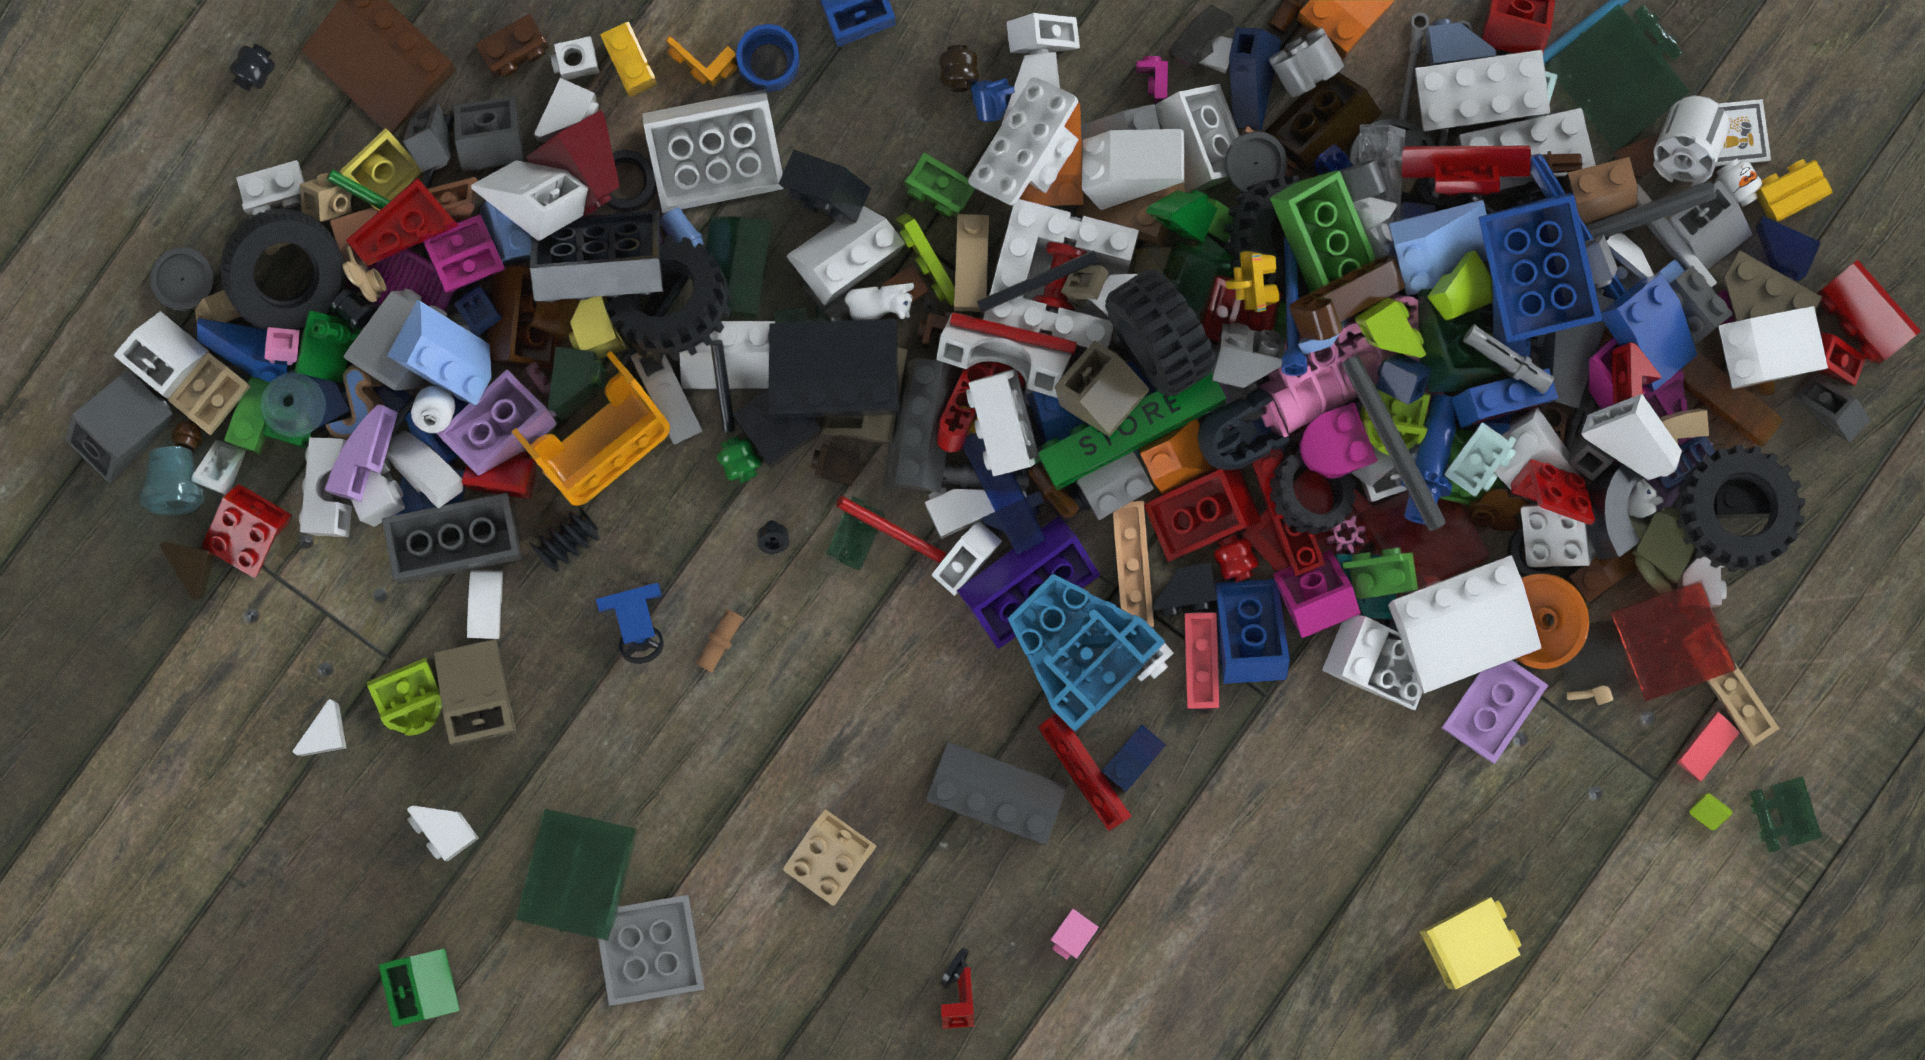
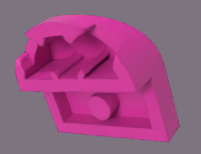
M1354 402L1319 415L1306 426L1300 440V453L1306 466L1311 471L1327 476L1326 478H1340L1348 473L1378 462Z

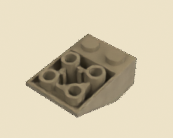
M497 639L434 653L443 716L450 745L457 746L516 732Z

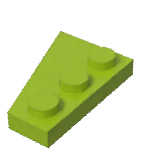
M905 212L894 218L902 230L899 234L908 248L912 247L918 256L915 259L918 267L924 275L929 274L934 284L931 285V289L940 302L945 300L950 306L954 305L955 287L916 220Z

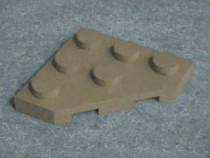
M1740 250L1736 253L1722 278L1725 291H1727L1731 303L1734 322L1812 306L1816 310L1822 299L1820 295Z

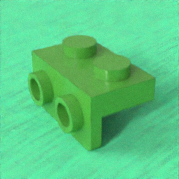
M923 153L911 175L907 176L904 181L905 187L908 188L907 194L920 202H923L924 199L935 204L934 209L947 218H950L951 215L957 217L958 214H962L976 188L969 184L968 178L926 153Z

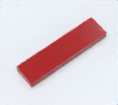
M1056 713L1037 726L1109 832L1132 817L1074 731Z

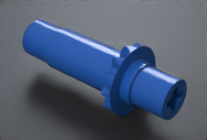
M1433 395L1431 398L1428 416L1424 421V427L1428 430L1423 441L1419 444L1415 461L1436 504L1440 497L1451 494L1453 485L1444 474L1447 469L1454 439L1457 416L1451 400L1452 397L1447 395ZM1401 479V485L1406 488L1403 480ZM1409 494L1404 517L1412 522L1425 524Z

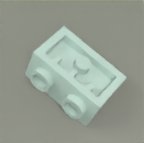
M1482 422L1444 475L1476 497L1482 488L1488 491L1495 482L1498 475L1494 472L1501 464L1506 467L1513 458L1516 451L1512 447L1517 439L1511 436L1507 440Z

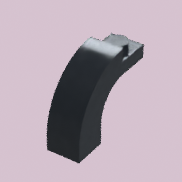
M1613 461L1592 482L1588 492L1595 521L1591 525L1586 524L1591 544L1599 560L1618 558L1641 542L1629 518L1628 500L1634 486L1644 477L1620 461Z

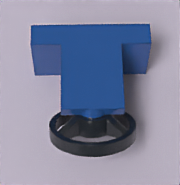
M658 583L596 599L599 612L616 611L622 634L619 649L623 658L630 663L643 664L657 658L663 650L664 640L662 634L657 628L653 627L646 602L663 597ZM656 634L659 637L660 642L658 643L650 638L655 637ZM631 643L626 652H624V644ZM648 648L656 649L644 657H631L636 651L643 652Z

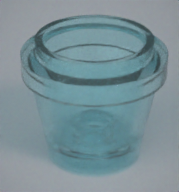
M283 374L272 380L263 392L261 399L263 418L271 429L283 436L301 437L307 435L319 426L325 415L326 400L322 389L314 380L303 374ZM288 395L293 396V404L289 407L284 406V397Z
M169 446L156 448L149 452L144 489L140 491V504L147 508L149 512L159 515H182L197 510L198 506L204 503V489L199 484L191 481L196 468L190 449Z

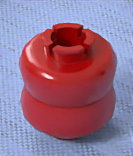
M1236 534L1218 542L1221 548L1215 550L1213 556L1220 565V572L1224 579L1228 580L1234 577L1235 583L1254 576L1251 570L1258 567L1259 562L1254 553H1252V546L1247 538L1238 540Z

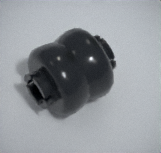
M255 43L253 48L245 45L242 46L238 52L237 59L229 67V72L235 77L232 82L249 92L251 87L262 89L266 83L267 76L275 68L274 61L269 58L272 53Z

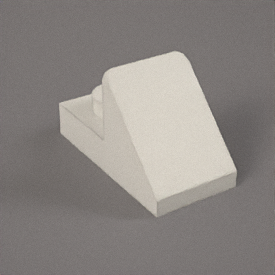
M1372 197L1353 202L1375 257L1379 258L1388 255L1394 242L1390 227L1384 224L1383 221L1391 216L1397 205L1393 202Z

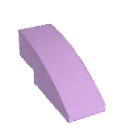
M378 404L361 421L340 451L331 470L325 491L342 498L362 501L369 472L381 474L398 412Z

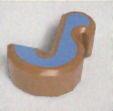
M356 365L349 366L342 375L352 418L325 425L329 434L337 439L348 440L361 421L378 404L385 406L382 398L373 390L375 386H381L382 382Z

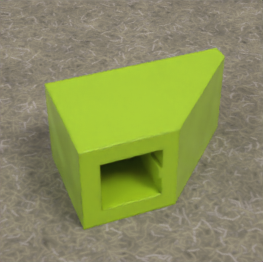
M1387 297L1354 317L1368 344L1380 349L1419 358L1427 355L1422 347L1424 340L1419 331L1410 326L1407 320L1409 312L1401 301Z

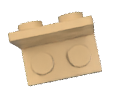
M825 809L811 826L783 870L834 906L877 846Z

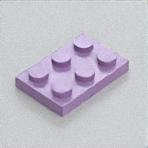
M1513 660L1479 672L1441 728L1492 764H1495L1548 685Z

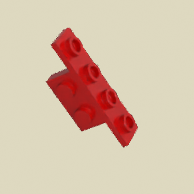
M1528 145L1403 147L1401 177H1434L1435 193H1443L1445 195H1456L1458 193L1487 195L1493 192H1500V177H1530L1531 148Z

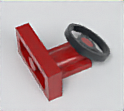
M965 947L957 953L940 982V985L946 989L950 984L958 981L959 1003L941 1004L943 1029L974 1027L971 968L965 963L970 951Z

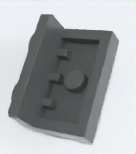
M1693 265L1669 284L1680 300L1694 343H1698L1733 315L1725 301L1714 292L1705 277Z

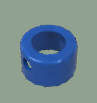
M772 24L755 26L747 31L738 43L736 57L740 74L745 82L754 89H766V92L782 90L791 84L798 74L800 57L797 42L790 32L782 27ZM762 45H776L787 56V68L777 79H761L755 75L751 68L752 54Z

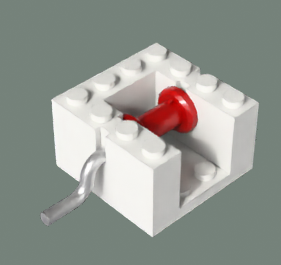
M1019 199L1013 205L990 295L1093 250L1099 262L1093 265L1103 266L1109 272L1107 278L1110 275L1127 274L1139 230L1083 216V219L1070 217L1071 212ZM1068 275L985 311L983 318L992 322L1076 341L1075 353L1072 355L1079 357L1094 340L1108 348L1113 331V325L1108 316L1090 299H1087L1084 307H1077L1061 292ZM1025 387L1023 396L1026 406H1029L1026 395L1035 391L1027 389V387Z

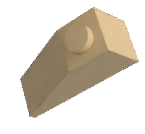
M957 215L954 311L981 312L977 301L985 298L987 293L989 215Z

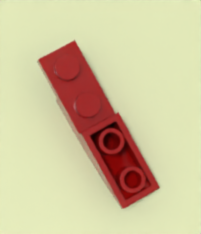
M1281 448L1278 450L1271 449L1270 454L1251 464L1284 552L1295 576L1324 566L1325 562L1315 535L1309 534V531L1304 533L1298 532L1293 525L1289 527L1283 521L1285 518L1281 514L1278 515L1274 509L1276 505L1270 498V493L1272 492L1270 479L1274 477L1273 471L1284 459ZM1293 482L1295 496L1301 504L1300 498L1298 496L1297 490Z

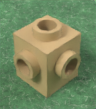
M329 173L320 174L317 176V179L300 184L302 213L308 214V216L313 217L319 222L330 221L351 212L352 194L327 181L326 178Z

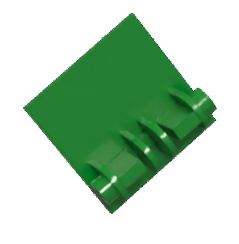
M309 310L294 372L343 383L342 375L346 370L348 362L343 357L362 330H352L348 326L349 322L343 318Z

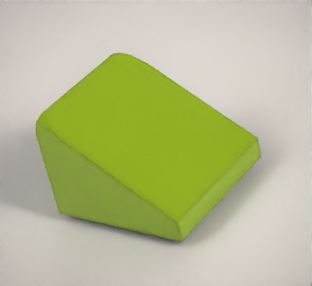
M1710 793L1701 794L1689 810L1690 815L1710 830H1716L1733 813L1729 807Z

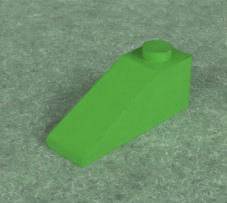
M289 365L288 372H290L292 369L291 365ZM251 376L248 382L251 387L240 399L224 441L232 446L260 455L267 438L263 433L272 404L279 405L286 383L277 381L266 382Z

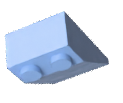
M1483 200L1389 224L1407 296L1432 290L1443 275L1452 273L1466 252L1475 250L1483 262L1488 260L1478 219L1480 216L1487 215Z

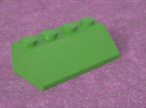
M1336 170L1296 182L1270 197L1310 293L1376 259L1340 171Z

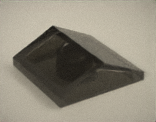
M1616 619L1589 624L1588 636L1580 652L1572 660L1560 666L1564 692L1628 681L1625 650Z

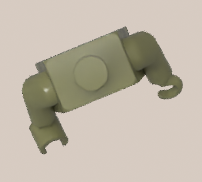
M1675 506L1663 507L1659 512L1651 514L1646 523L1633 516H1629L1632 526L1641 541L1632 550V554L1636 557L1635 564L1646 582L1659 595H1662L1664 603L1668 605L1673 604L1677 600L1679 593L1674 591L1669 599L1672 592L1671 583L1679 581L1695 549L1692 543L1686 545L1683 541V538L1687 536L1684 528L1677 527L1676 521L1680 519V510H1675Z

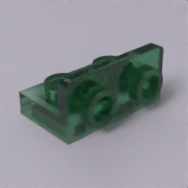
M852 496L851 501L885 518L883 512L868 506L863 500ZM845 512L826 554L831 559L860 571L879 530Z

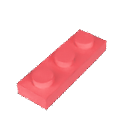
M1185 613L1187 709L1219 708L1217 613Z

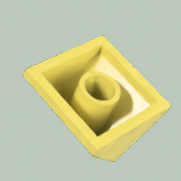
M386 128L340 170L342 175L390 201L422 173L413 157Z

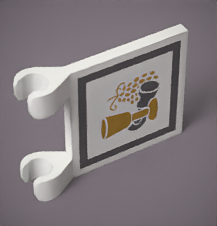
M1763 99L1720 103L1718 109H1724L1730 129L1715 167L1725 166L1735 159H1738L1739 162L1748 161L1750 164L1770 162L1771 155Z

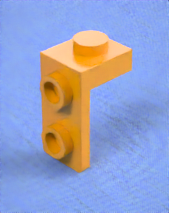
M671 36L665 40L669 47L667 50L669 56L678 64L684 61L692 68L690 74L702 85L707 82L714 87L722 78L727 80L738 68L736 53L729 46L705 68Z

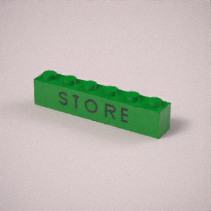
M1213 372L1176 396H1165L1155 388L1156 392L1144 397L1110 437L1093 426H1088L1087 423L1073 428L1070 431L1071 436L1061 441L1058 438H1054L1041 446L1043 450L1038 452V456L1056 491L1225 405L1226 396L1219 383L1212 381Z

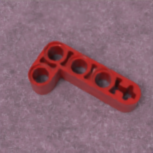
M987 361L976 363L963 370L940 420L936 441L942 450L950 453L959 451L964 446L977 418L975 407L971 408L967 399L966 390L970 389L969 382L1012 370L1011 368L1013 367L1000 362ZM1017 371L1021 388L1026 385L1025 379ZM959 406H966L968 407V409H964ZM953 425L958 427L954 432H951Z

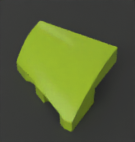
M1474 250L1466 252L1452 273L1443 275L1427 297L1445 320H1449L1493 303V281L1483 261Z

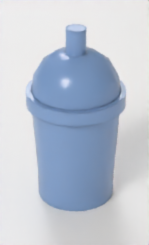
M679 207L672 209L659 219L667 236H673L676 243H681L683 237L690 238L694 247L698 243L704 245L703 236L696 231Z

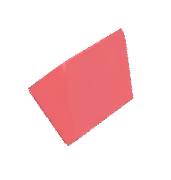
M1715 712L1676 760V763L1701 782L1740 732L1722 714Z

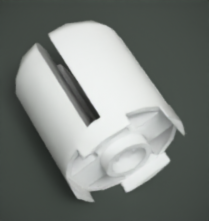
M1693 95L1683 98L1670 108L1653 152L1655 158L1654 167L1669 182L1677 179L1682 182H1692L1691 186L1705 183L1712 176L1730 129L1728 116L1724 109H1718L1719 104L1707 97Z

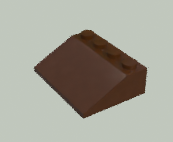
M339 0L301 49L383 130L386 128L392 135L456 71L453 63L388 0Z

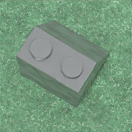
M409 289L391 291L346 351L343 358L394 391L420 388L424 379L387 357L416 301H420L422 297ZM430 305L432 309L436 310L445 317L447 316V313L444 310L434 305Z

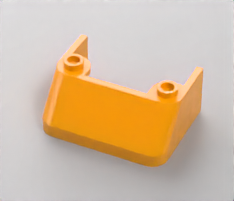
M611 351L606 356L619 373L612 377L605 387V396L610 403L561 442L555 435L546 434L536 439L530 445L517 428L511 431L565 498L574 506H580L590 501L661 443L670 431L669 422L636 379Z

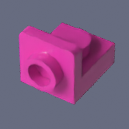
M1145 56L1142 61H1136V73H1154V76H1148V95H1154V104L1166 99L1168 61H1161V57Z

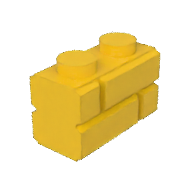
M625 22L600 34L628 97H632L657 85L654 74L648 65L647 59L629 22Z
M1802 159L1787 167L1789 173L1779 178L1777 173H1774L1761 180L1762 187L1756 191L1759 196L1757 200L1764 209L1770 224L1774 225L1833 193L1816 160L1806 164L1805 160Z

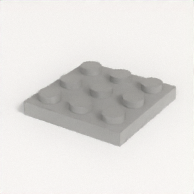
M689 895L594 911L609 1006L705 990Z

